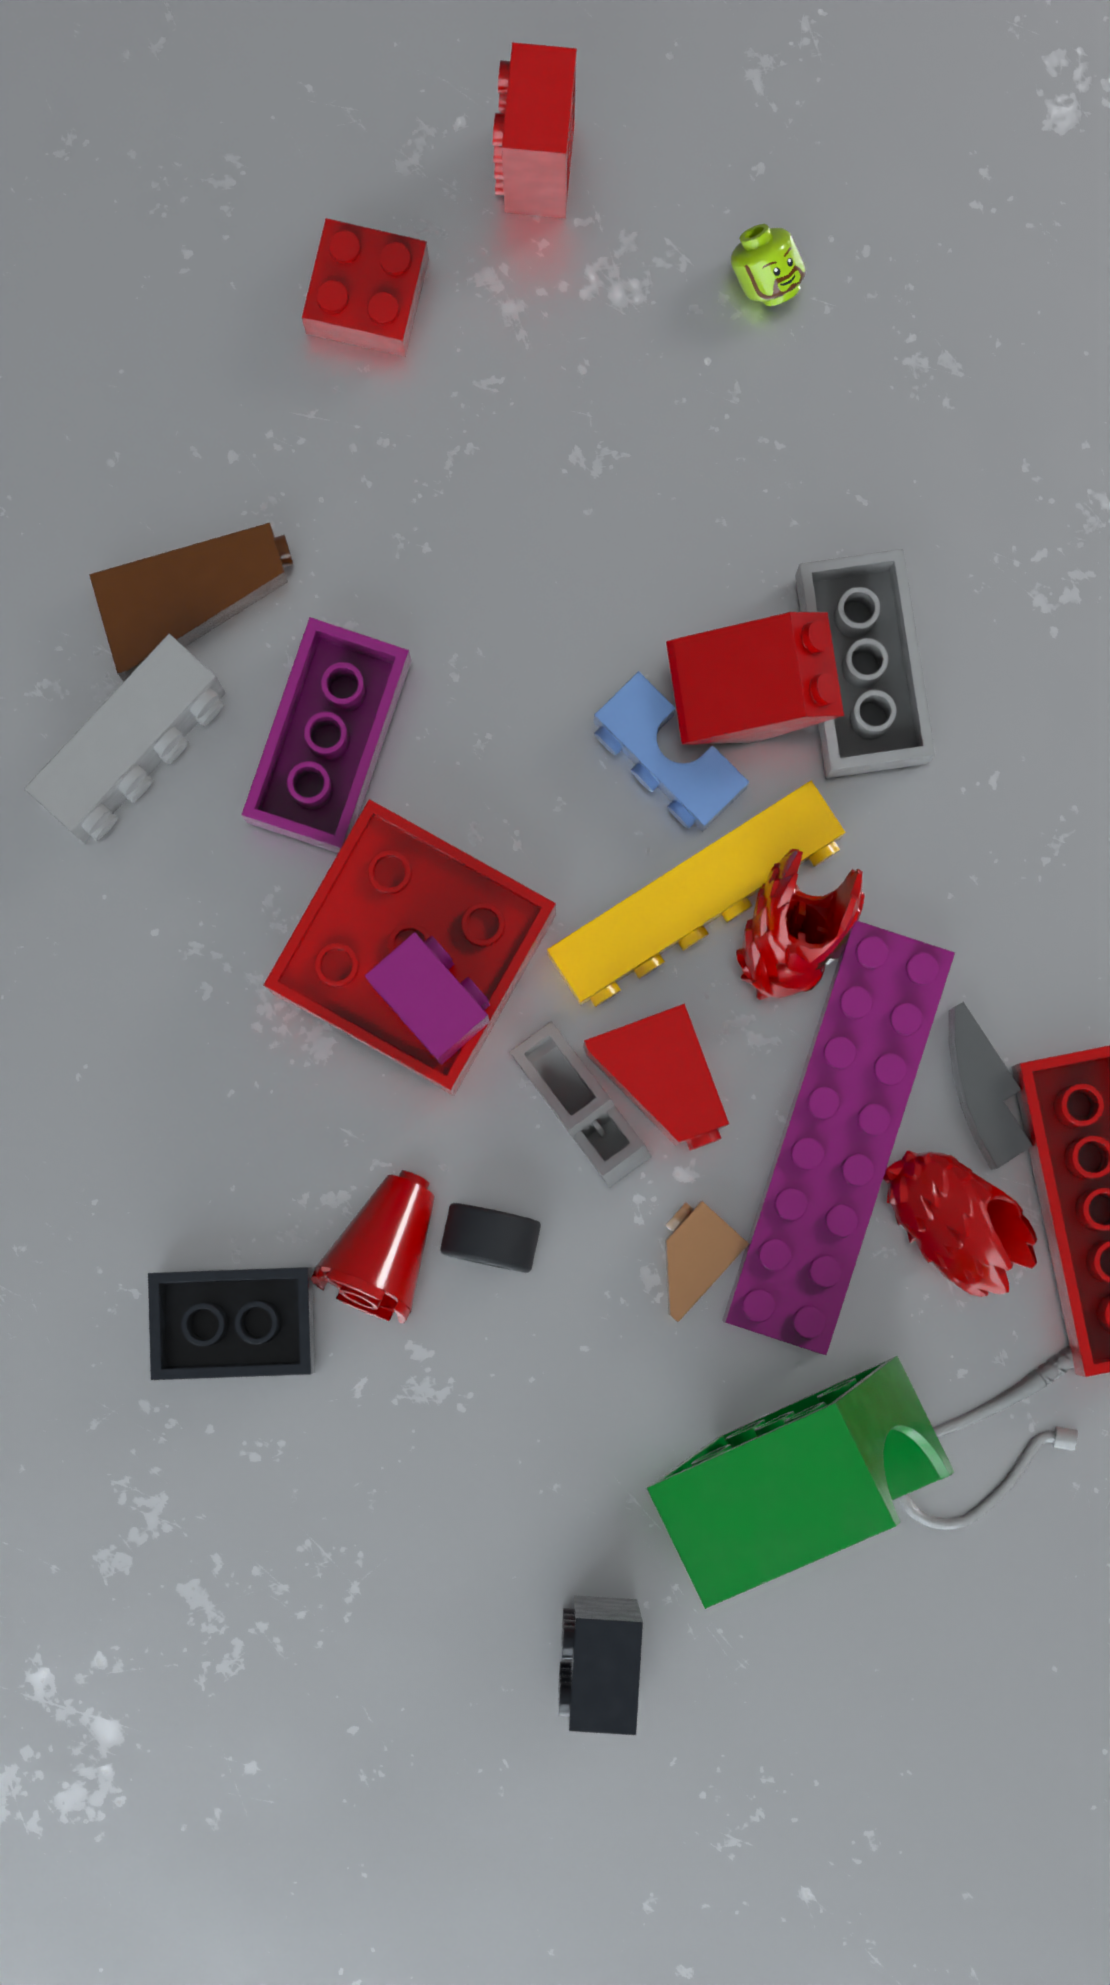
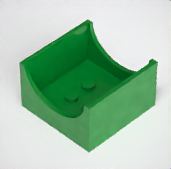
M895 1356L715 1438L647 1487V1490L706 1609L896 1527L901 1521L892 1500L938 1480L945 1479L951 1476L954 1470L898 1356Z

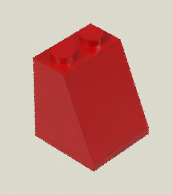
M788 612L666 641L682 745L755 743L844 716L828 612Z
M685 1003L584 1040L583 1048L586 1056L675 1146L686 1142L689 1151L722 1139L719 1129L729 1125V1121Z

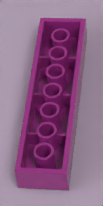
M857 921L851 928L847 943L839 956L748 1238L749 1245L745 1248L722 1319L723 1322L827 1355L955 952Z

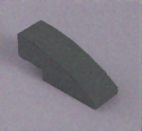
M962 1002L949 1010V1050L952 1074L961 1109L974 1141L990 1169L993 1170L1000 1168L1033 1145L1004 1102L1021 1091V1088L965 1003Z

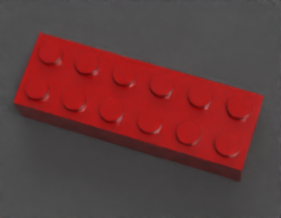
M1110 1045L1011 1066L1013 1077L1021 1088V1091L1017 1092L1025 1134L1033 1145L1029 1148V1154L1067 1336L1073 1356L1075 1374L1083 1377L1110 1372Z

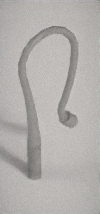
M1070 1345L994 1399L962 1416L933 1427L937 1437L972 1425L1047 1387V1384L1055 1381L1054 1379L1060 1378L1067 1373V1370L1074 1368ZM1056 1426L1055 1431H1046L1036 1435L1029 1442L1021 1458L1004 1481L990 1496L964 1516L952 1519L931 1517L917 1508L909 1494L899 1497V1501L912 1518L927 1527L952 1530L969 1526L983 1517L1004 1498L1027 1469L1040 1446L1044 1443L1052 1442L1055 1448L1074 1451L1078 1431Z

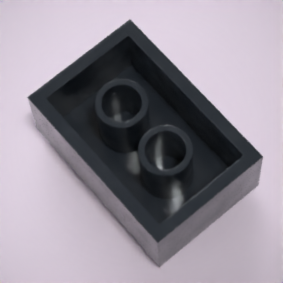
M312 1267L148 1273L151 1380L311 1375L315 1373Z

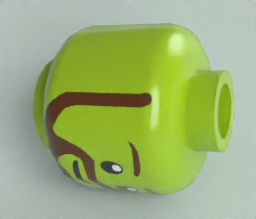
M759 224L743 232L739 238L741 243L736 246L731 254V266L744 294L750 300L763 302L766 306L781 304L795 296L799 292L800 283L805 277L806 266L792 234L783 228H769L767 224Z

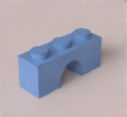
M638 671L594 714L593 723L599 728L594 732V735L613 755L616 756L622 751L635 764L630 771L646 789L653 792L658 787L672 801L667 808L683 826L689 829L695 824L703 832L747 789L749 781L713 745L701 757L690 763H676L666 758L658 747L657 734L674 716L675 707Z

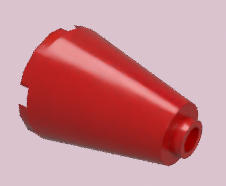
M402 1170L399 1176L387 1175L317 1264L311 1281L323 1291L327 1282L340 1289L336 1297L337 1300L359 1311L386 1321H390L395 1312L399 1323H405L412 1310L435 1196L427 1190L430 1183L421 1176Z

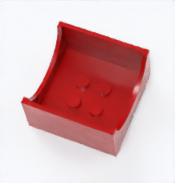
M369 799L263 986L278 998L334 1026L455 1096L556 916V903ZM414 932L423 942L432 935L453 959L452 962L455 965L449 969L451 974L459 983L469 977L487 997L490 1004L484 1010L488 1014L490 1023L442 1065L365 977L369 971Z

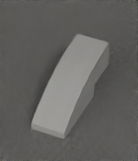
M552 1021L510 1051V1054L609 1187H612L652 1157L645 1144Z

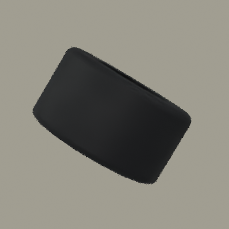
M452 1203L449 1206L440 1251L445 1256L528 1273L532 1269L541 1224L537 1220L473 1205Z

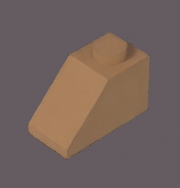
M700 1201L694 1209L686 1202L665 1225L672 1231L665 1240L668 1314L677 1322L683 1318L749 1245L745 1239L703 1201Z

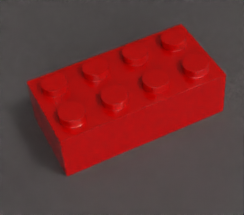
M512 42L510 61L500 60L498 76V111L500 113H495L492 145L494 146V179H496L495 195L504 196L505 213L566 219L575 126L577 48Z

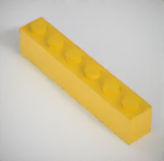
M810 780L547 949V955L579 1005L581 1006L591 1000L593 1005L597 1007L621 991L617 982L635 972L637 977L641 979L663 965L665 961L661 954L676 944H679L684 951L709 935L704 926L718 917L723 916L726 923L753 907L748 898L759 892L760 887L766 883L774 864L778 863L791 849H799V851L803 852L800 865L810 860L815 867L840 851L836 842L846 832L812 780Z

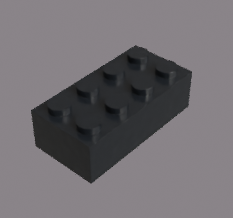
M574 1595V1608H563L562 1659L570 1660V1662H560L558 1716H568L569 1731L636 1735L643 1621L637 1599Z

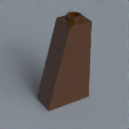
M266 523L89 574L116 671L123 682L168 634L172 635L181 645L186 647L286 584L288 580L284 567L293 565L285 535L275 537L271 524Z

